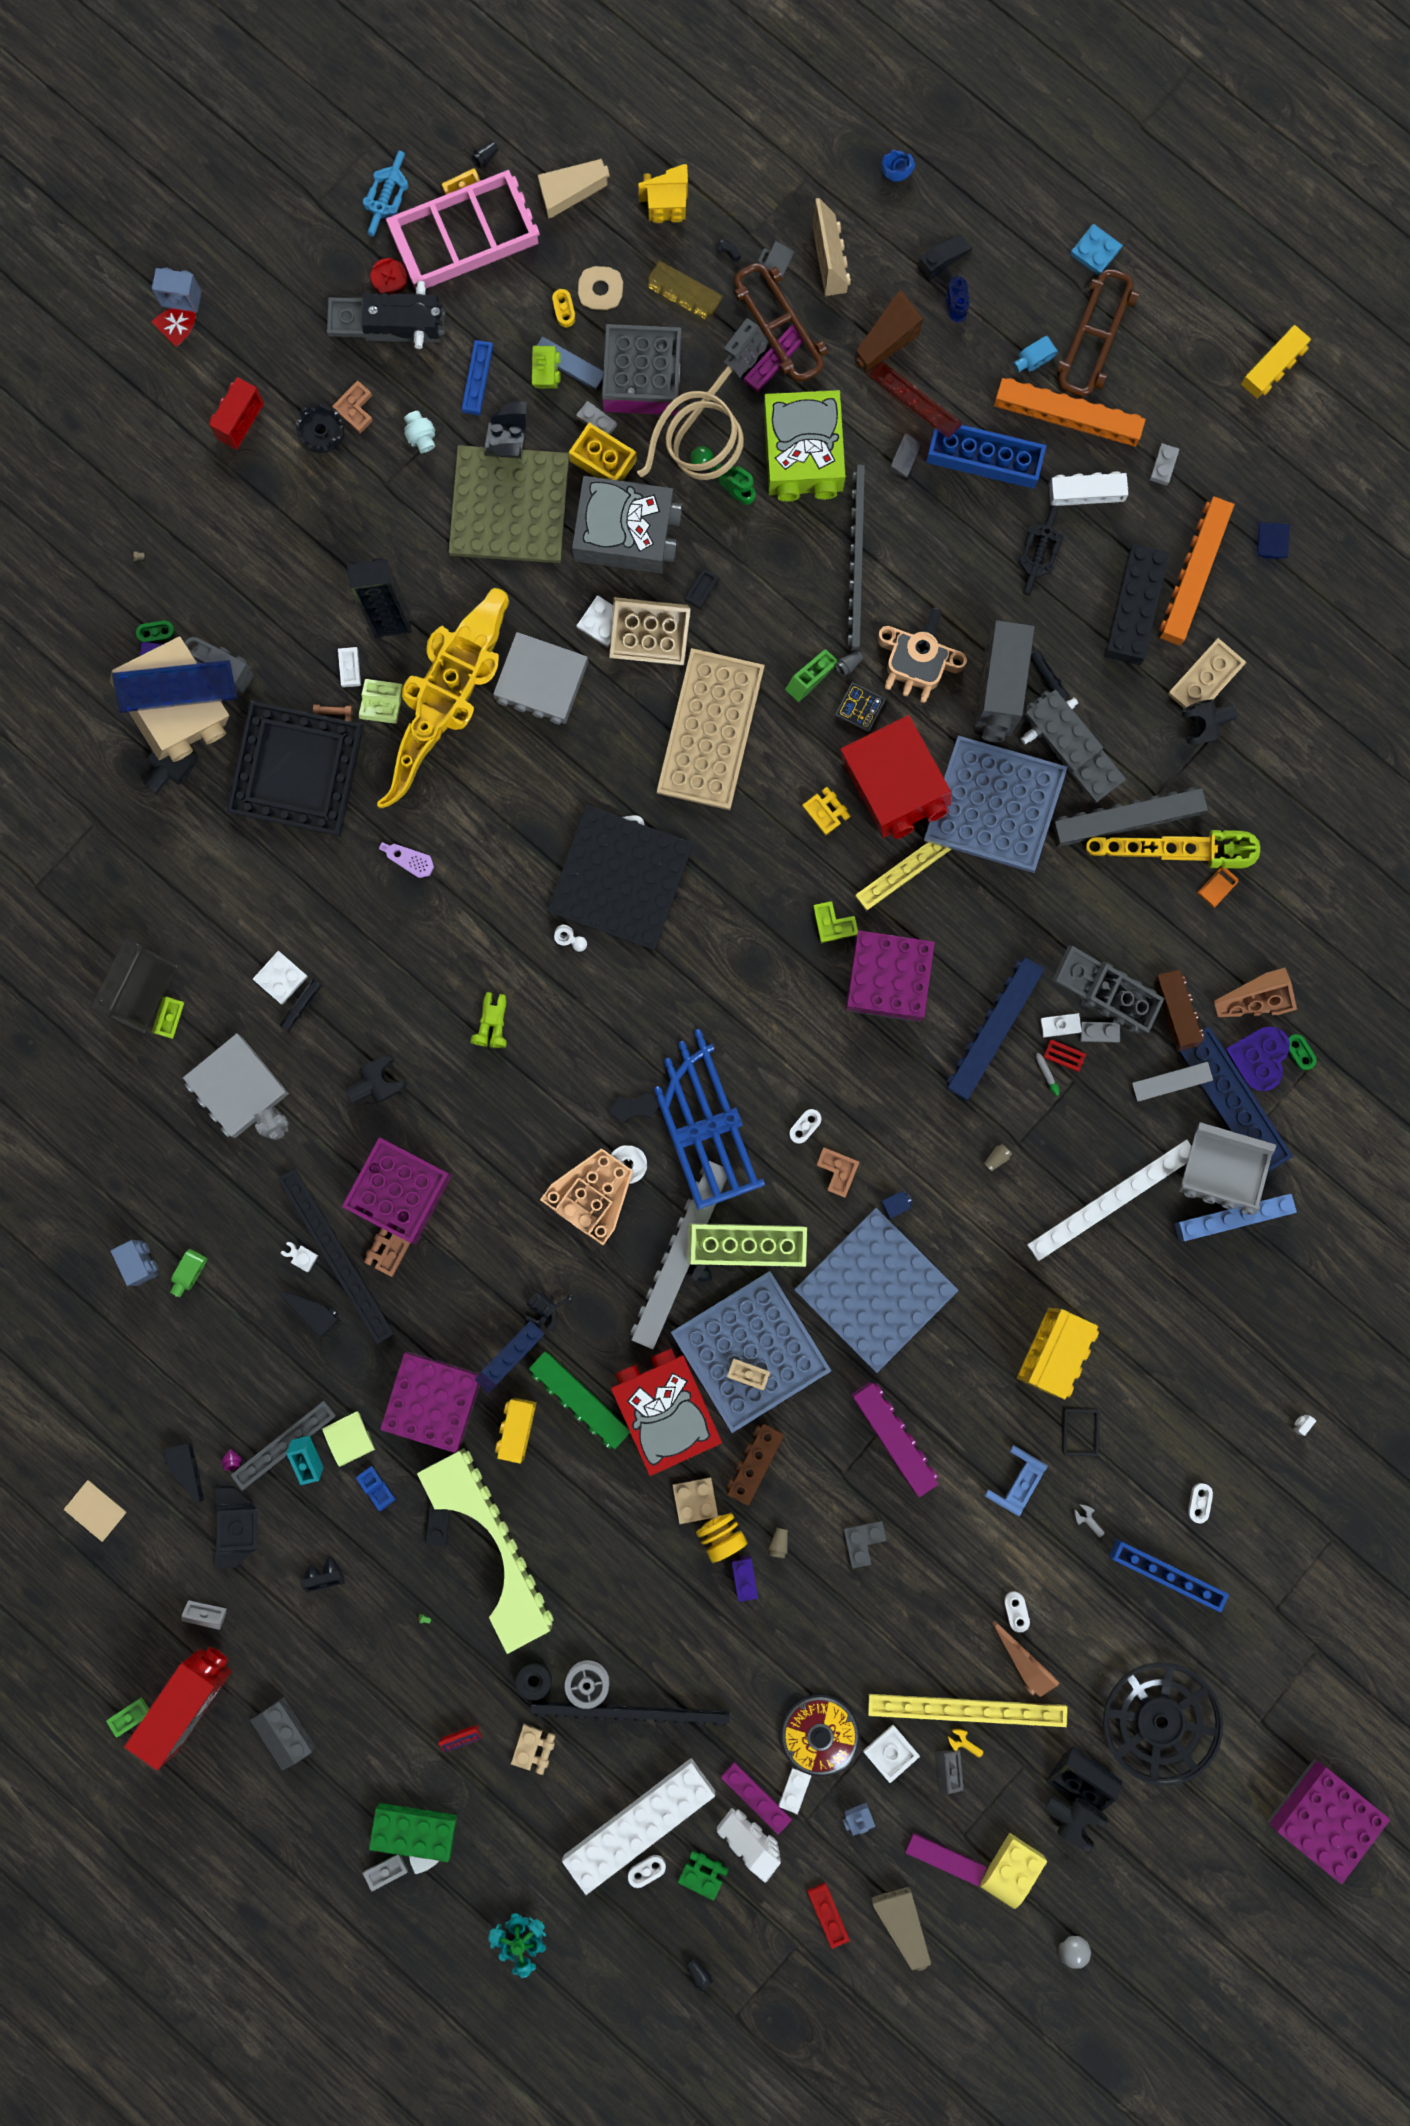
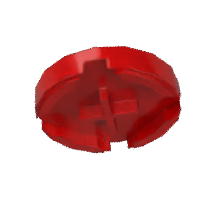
M393 258L379 260L374 264L370 273L373 287L381 294H398L407 284L408 277L405 267L400 261L393 260Z

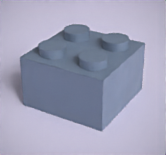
M156 268L152 291L161 307L198 312L202 291L194 275L188 271L178 272L170 268Z
M131 1240L111 1250L127 1286H138L158 1276V1266L154 1260H151L148 1254L150 1249L145 1242Z

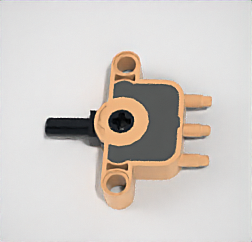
M932 608L924 629L921 628L920 632L914 635L890 626L881 628L877 639L878 644L892 651L887 665L889 675L886 680L885 689L890 690L894 680H899L905 683L904 696L909 695L912 686L923 689L920 701L925 703L931 690L938 685L943 670L956 674L963 671L967 662L965 654L940 645L935 639L937 634L934 632L942 613L941 610ZM888 634L891 639L885 640L882 638V635ZM953 660L961 661L962 665L956 666Z

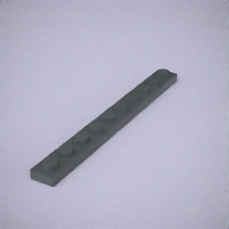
M857 465L856 472L852 474V483H855V490L852 489V501H855V508L852 507L851 519H854V526H851V537H854V544L850 545V555H853V562H850V573H853V580L849 581V591H852V598H849V610H852V616L848 618V628H851V635L848 634V646H851V652L859 651L865 465Z

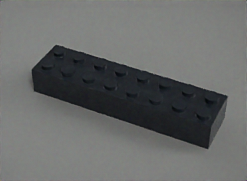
M376 558L372 562L356 561L351 565H347L350 589L375 638L412 633L409 609L387 559Z

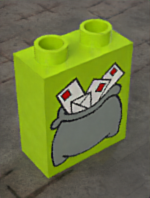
M840 390L765 394L764 425L769 495H777L780 501H794L800 498V494L815 493L817 499L823 500L836 497L837 492L843 491L845 482Z

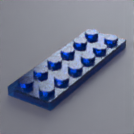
M230 660L112 673L119 713L237 699Z

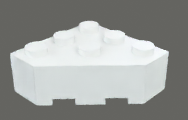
M731 1808L717 1826V1833L722 1838H728L727 1842L737 1856L743 1855V1860L749 1870L766 1883L781 1863L778 1842L772 1836L768 1835L767 1837L764 1835L759 1825L754 1822L752 1824L748 1822L746 1815L742 1811H735Z

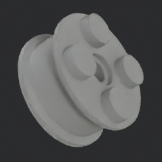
M590 1660L575 1664L568 1672L565 1681V1692L570 1702L584 1709L594 1708L601 1704L607 1696L609 1689V1676L606 1670L599 1663ZM588 1682L590 1686L586 1687L584 1683Z

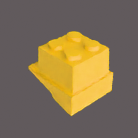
M687 164L666 170V174L652 179L651 174H644V182L638 183L639 203L648 202L649 221L662 223L664 220H671L672 222L686 220V198L688 194Z

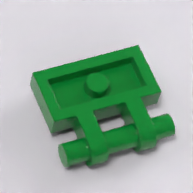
M692 1851L689 1859L695 1861V1864L693 1866L686 1862L678 1883L714 1901L722 1884V1880L716 1876L718 1873L726 1876L728 1868L722 1866V1863L717 1860L714 1862L706 1858V1855L701 1852L698 1854ZM701 1866L712 1869L710 1874L701 1870Z

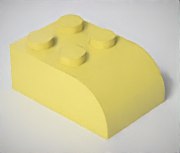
M1009 1833L985 1872L979 1886L1011 1908L1016 1909L1026 1898L1047 1860L1043 1854Z

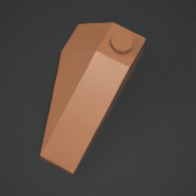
M1286 968L1267 972L1214 1001L1218 1017H1238L1243 1014L1252 1013L1254 1016H1260L1261 1013L1280 1015L1297 1010L1291 980Z
M994 1620L992 1625L1021 1678L1026 1683L1024 1687L1032 1695L1036 1693L1040 1697L1059 1684L1056 1678Z

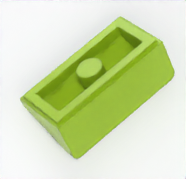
M163 996L151 1033L173 1039L184 1002Z

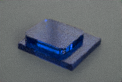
M1260 522L1257 556L1273 559L1288 558L1290 525Z

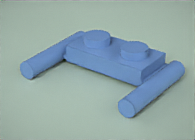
M1013 1445L1010 1452L1026 1461L1014 1481L1006 1499L989 1489L985 1493V1497L1015 1515L1020 1516L1048 1465Z

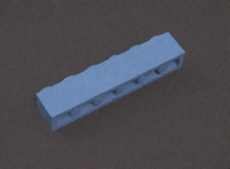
M1292 1194L1260 1201V1210L1253 1215L1244 1214L1241 1210L1234 1208L1176 1222L1174 1225L1179 1242L1297 1213Z

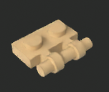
M524 1724L511 1764L530 1770L532 1763L538 1765L536 1773L543 1775L545 1768L549 1764L550 1751L553 1750L555 1745V1734L548 1733L547 1738L543 1739L540 1738L542 1729ZM538 1745L543 1747L541 1757L535 1755Z

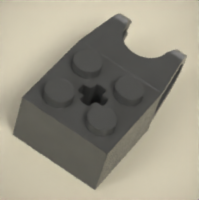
M190 637L185 641L187 648L192 642L198 643L189 652L196 663L203 667L211 677L244 694L254 677L251 666L246 664L247 661L240 656L235 658L230 655L231 652L223 647L218 649L196 637Z

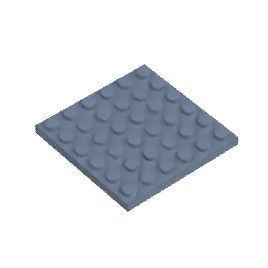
M958 736L944 777L951 790V805L948 806L949 812L941 819L929 823L924 841L1035 873L1068 767Z
M877 1208L794 1289L876 1373L959 1291Z
M770 1271L671 1332L732 1433L831 1372L828 1364ZM733 1358L770 1371L764 1391L727 1377Z

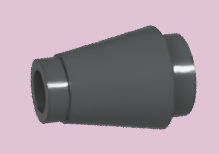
M856 650L838 659L835 664L837 672L841 676L850 675L863 660V656Z

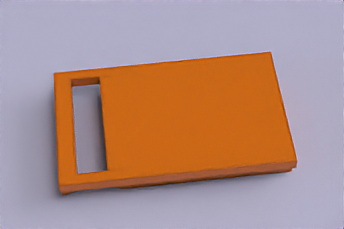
M1220 867L1197 893L1215 908L1239 881L1227 868ZM1222 870L1235 883L1232 885L1226 878H1224L1219 873V871Z

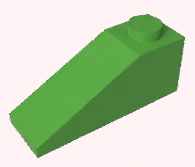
M826 649L823 650L792 677L785 690L800 702L835 667L837 659Z

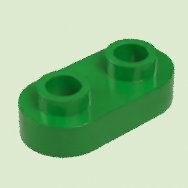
M168 621L141 624L136 630V636L140 642L147 643L169 641L175 635V628ZM164 630H169L167 634H163ZM150 633V636L145 638V634Z
M1298 1034L1289 1036L1290 1049L1288 1053L1296 1066L1304 1071L1312 1069L1316 1065V1056L1306 1040ZM1293 1041L1297 1043L1296 1048L1292 1047ZM1303 1058L1307 1059V1064L1302 1063Z

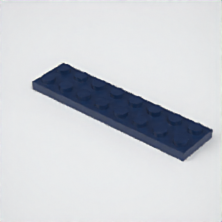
M1207 1027L1203 1030L1204 1039L1200 1046L1178 1052L1188 1067L1208 1062L1213 1081L1199 1085L1229 1131L1276 1145L1268 1168V1172L1292 1158L1293 1155L1211 1028Z

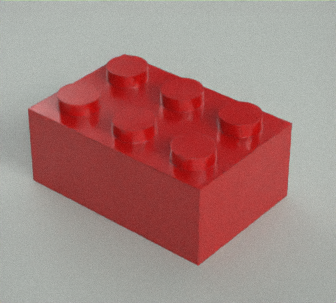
M237 377L235 382L230 384L226 397L221 399L217 412L210 418L209 426L217 440L236 450L265 404L257 387Z

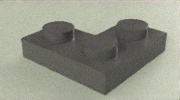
M877 1521L843 1528L852 1569L871 1565L867 1545L886 1541L883 1522Z

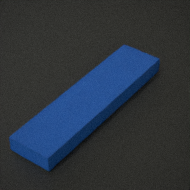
M474 341L461 409L462 413L481 414L494 346L491 342Z

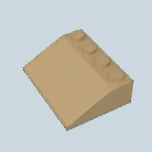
M817 198L815 200L813 233L825 296L847 293V287L850 285L849 273L846 274L845 270L847 268V258L842 254L844 242L839 237V233H841L840 222L836 221V215L820 198Z
M614 597L609 658L684 665L690 607L682 604Z

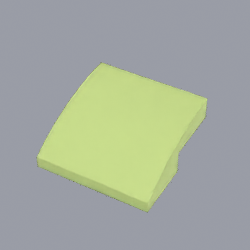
M365 679L359 719L397 724L403 684Z
M358 1411L322 1428L339 1467L375 1450L369 1432L366 1431Z

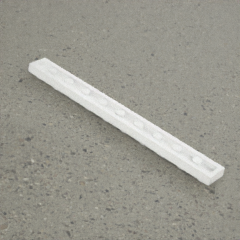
M1188 1140L1183 1141L1027 1244L1036 1260L1040 1261L1185 1165L1191 1150Z

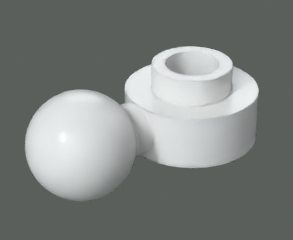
M561 925L556 928L554 938L558 944L568 945L571 943L573 949L579 952L587 947L586 939L581 936L574 937L571 927ZM561 932H566L567 935L563 936Z

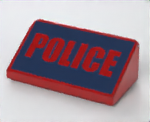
M476 1724L442 1737L438 1744L444 1752H449L481 1740L482 1735L479 1726Z

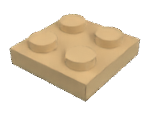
M711 1477L673 1484L679 1524L718 1516Z

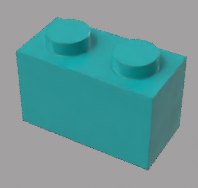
M310 1436L291 1440L286 1454L300 1485L319 1481L324 1467Z

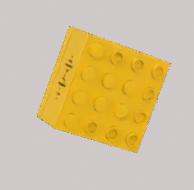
M1048 1308L1017 1379L1050 1395L1066 1400V1397H1070L1073 1392L1074 1386L1072 1384L1074 1379H1078L1082 1372L1080 1366L1083 1360L1086 1361L1091 1350L1088 1348L1091 1342H1095L1098 1336V1326L1063 1309Z

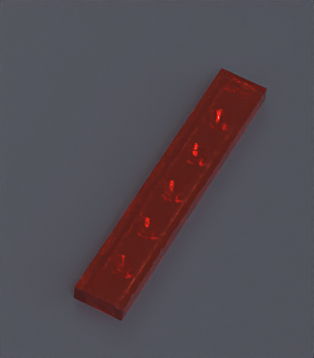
M884 362L870 373L871 379L947 438L962 426L961 421Z

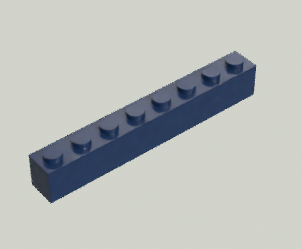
M1026 957L1022 961L1018 960L1013 970L1016 972L1013 977L1009 976L1003 985L1006 987L1004 992L998 993L994 1000L996 1003L994 1009H989L984 1017L987 1021L984 1026L980 1025L975 1032L977 1036L975 1041H970L965 1049L968 1053L964 1059L961 1057L955 1066L958 1070L955 1075L951 1074L946 1081L948 1085L946 1090L964 1101L969 1099L1045 968Z

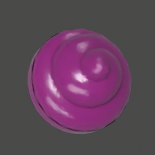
M232 1449L227 1451L221 1461L226 1471L237 1470L242 1463L241 1457L236 1452H233Z

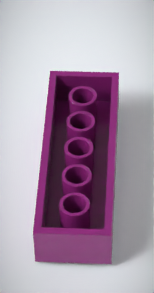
M868 1382L850 1394L914 1493L921 1497L939 1485L936 1481L939 1478L936 1472L930 1466H926L925 1463L928 1460L922 1451L915 1449L914 1446L917 1443L911 1434L904 1432L903 1429L906 1428L904 1423L898 1416L895 1418L893 1415L894 1408L889 1401H884L881 1397L884 1393L879 1385Z

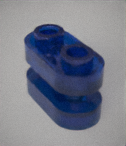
M957 276L950 280L946 297L950 319L955 322H961L967 316L970 301L967 281L963 277Z

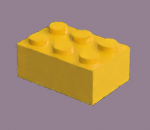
M590 422L569 451L570 462L596 478L623 481L637 461L636 451Z
M515 1397L506 1402L504 1414H507V1417L500 1427V1434L503 1435L502 1439L497 1442L495 1453H498L497 1459L522 1463L537 1402Z

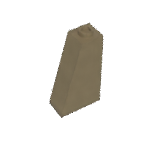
M910 1887L871 1897L874 1909L910 1968L921 1971L931 1965Z

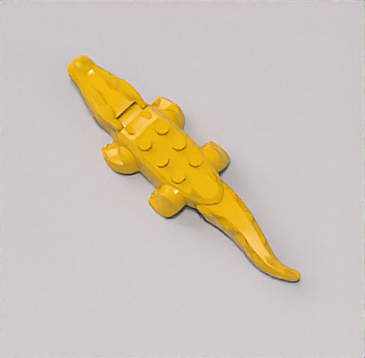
M498 588L491 589L484 601L463 619L455 632L451 633L444 626H441L429 637L427 641V655L433 664L425 678L410 676L403 686L402 698L410 708L416 711L415 719L412 723H409L396 759L391 788L377 802L379 808L390 806L408 791L422 760L440 739L443 732L448 728L454 730L463 729L469 723L474 707L467 701L475 685L489 682L494 677L498 667L499 654H494L491 651L497 642L503 615L509 603L508 595L503 590Z

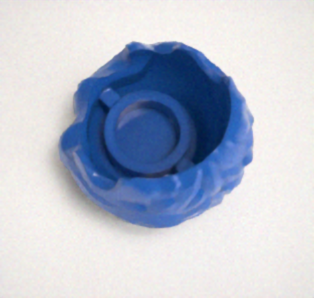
M892 150L889 154L884 155L881 162V170L884 176L894 182L906 179L915 169L913 157L911 154H905L903 151Z

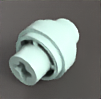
M419 411L407 414L404 417L407 424L404 428V435L408 443L412 446H417L420 453L432 450L435 447L432 440L435 436L432 422L428 418H422Z

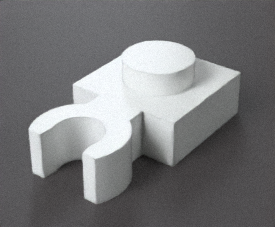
M287 1242L286 1244L291 1247V1252L282 1251L281 1254L285 1257L292 1256V1264L309 1272L319 1255L303 1246H300L299 1250H297L295 1244Z

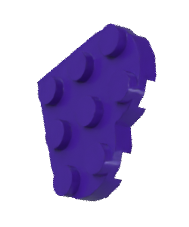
M1264 1027L1229 1046L1226 1050L1250 1087L1258 1091H1268L1280 1083L1283 1075V1068L1280 1062L1287 1057L1290 1041L1281 1029Z

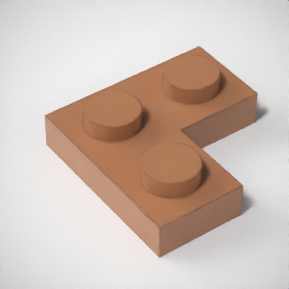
M357 380L332 408H335L339 415L359 433L373 421L361 409L372 394Z
M823 1148L816 1166L834 1173L827 1191L845 1198L859 1161Z

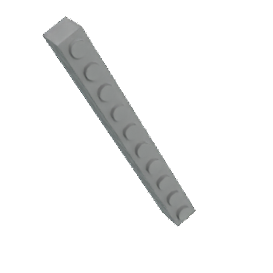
M709 1161L721 1193L727 1179L725 1170L722 1166ZM702 1167L700 1174L703 1176L700 1182L696 1181L702 1200L713 1197ZM688 1199L684 1208L687 1211L685 1218L680 1217L677 1224L679 1232L677 1236L673 1234L669 1243L672 1248L669 1253L665 1252L661 1261L664 1264L662 1271L658 1270L653 1281L656 1282L654 1289H649L645 1298L649 1301L646 1307H641L638 1317L641 1318L638 1325L634 1324L630 1335L633 1336V1341L654 1349L690 1265L687 1263L688 1223L707 1224L716 1204L697 1210L694 1199Z

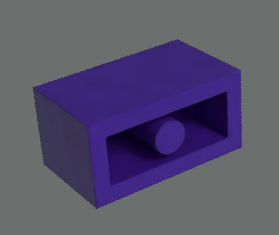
M751 1556L733 1558L732 1565L738 1602L758 1599Z

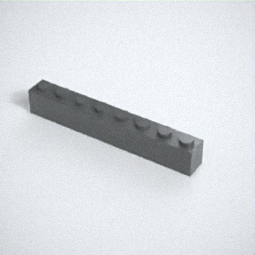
M1196 787L1185 789V792L1179 794L1177 791L1167 793L1166 797L1159 798V795L1149 797L1148 801L1141 802L1140 799L1129 802L1130 805L1126 806L1116 804L1108 810L1098 808L1090 814L1081 812L1075 814V817L1067 818V816L1059 817L1052 825L1057 847L1087 841L1095 837H1105L1202 815L1208 810L1203 789L1196 790Z

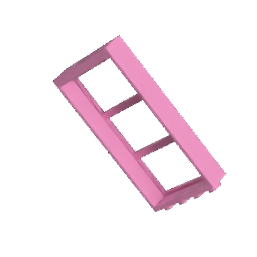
M509 170L386 218L388 228L415 291L418 281L425 282V287L429 288L538 244L537 236L540 235L536 224H532L531 220L533 218L530 209L525 208L524 203L526 202L523 193L518 192L517 179L515 176H511ZM508 184L529 233L496 245L475 196ZM470 199L491 248L459 261L438 211ZM433 214L453 263L421 276L400 226Z

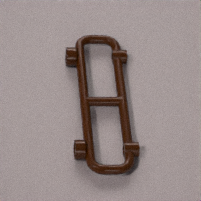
M754 263L741 269L734 277L735 296L738 301L744 300L782 362L779 364L784 375L789 373L797 381H805L819 374L824 367L822 356L828 354L827 347L822 340L816 343L812 342L776 284L782 280L779 269L775 266L768 270L760 263ZM754 271H759L763 275L786 314L768 324L751 299L746 286H743L741 282L743 277ZM788 321L792 322L816 361L814 368L802 374L795 370L792 361L787 357L771 331Z
M1107 269L1101 272L1098 279H1093L1089 289L1093 292L1065 362L1061 360L1057 372H1060L1059 384L1063 390L1078 396H1085L1091 393L1094 387L1102 389L1107 374L1101 373V369L1126 306L1134 307L1140 293L1133 290V279L1128 274L1115 269ZM1107 277H1114L1124 281L1126 288L1110 329L1106 332L1087 324ZM1085 332L1105 339L1088 385L1085 388H1079L1068 384L1066 377Z

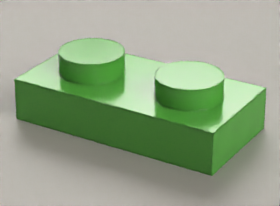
M141 1697L109 1718L106 1722L117 1738L140 1723L150 1709Z

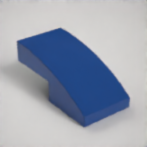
M373 1466L356 1477L378 1511H382L397 1500Z

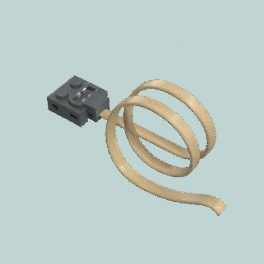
M747 318L724 347L726 353L729 354L724 361L726 369L708 392L690 391L684 393L667 406L654 428L646 464L643 469L637 471L640 477L648 474L652 467L657 439L665 421L679 404L691 398L703 399L682 408L668 427L666 446L671 457L684 473L699 480L717 478L726 473L736 463L743 448L742 429L727 405L714 396V394L731 372L740 378L744 372L746 373L754 365L760 353L766 349L768 341L757 324ZM704 408L717 409L728 415L731 420V435L725 448L715 458L702 464H688L679 459L678 452L681 439ZM693 411L679 429L672 450L671 440L677 424L686 414ZM738 431L736 450L725 465L716 471L705 474L689 471L706 470L720 463L731 451Z

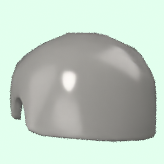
M1069 1936L1063 1943H1060L1058 1955L1066 1966L1070 1968H1083L1090 1961L1091 1948L1082 1937Z

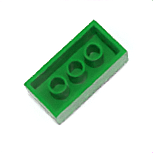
M379 1803L375 1811L369 1850L449 1862L452 1855L458 1815Z

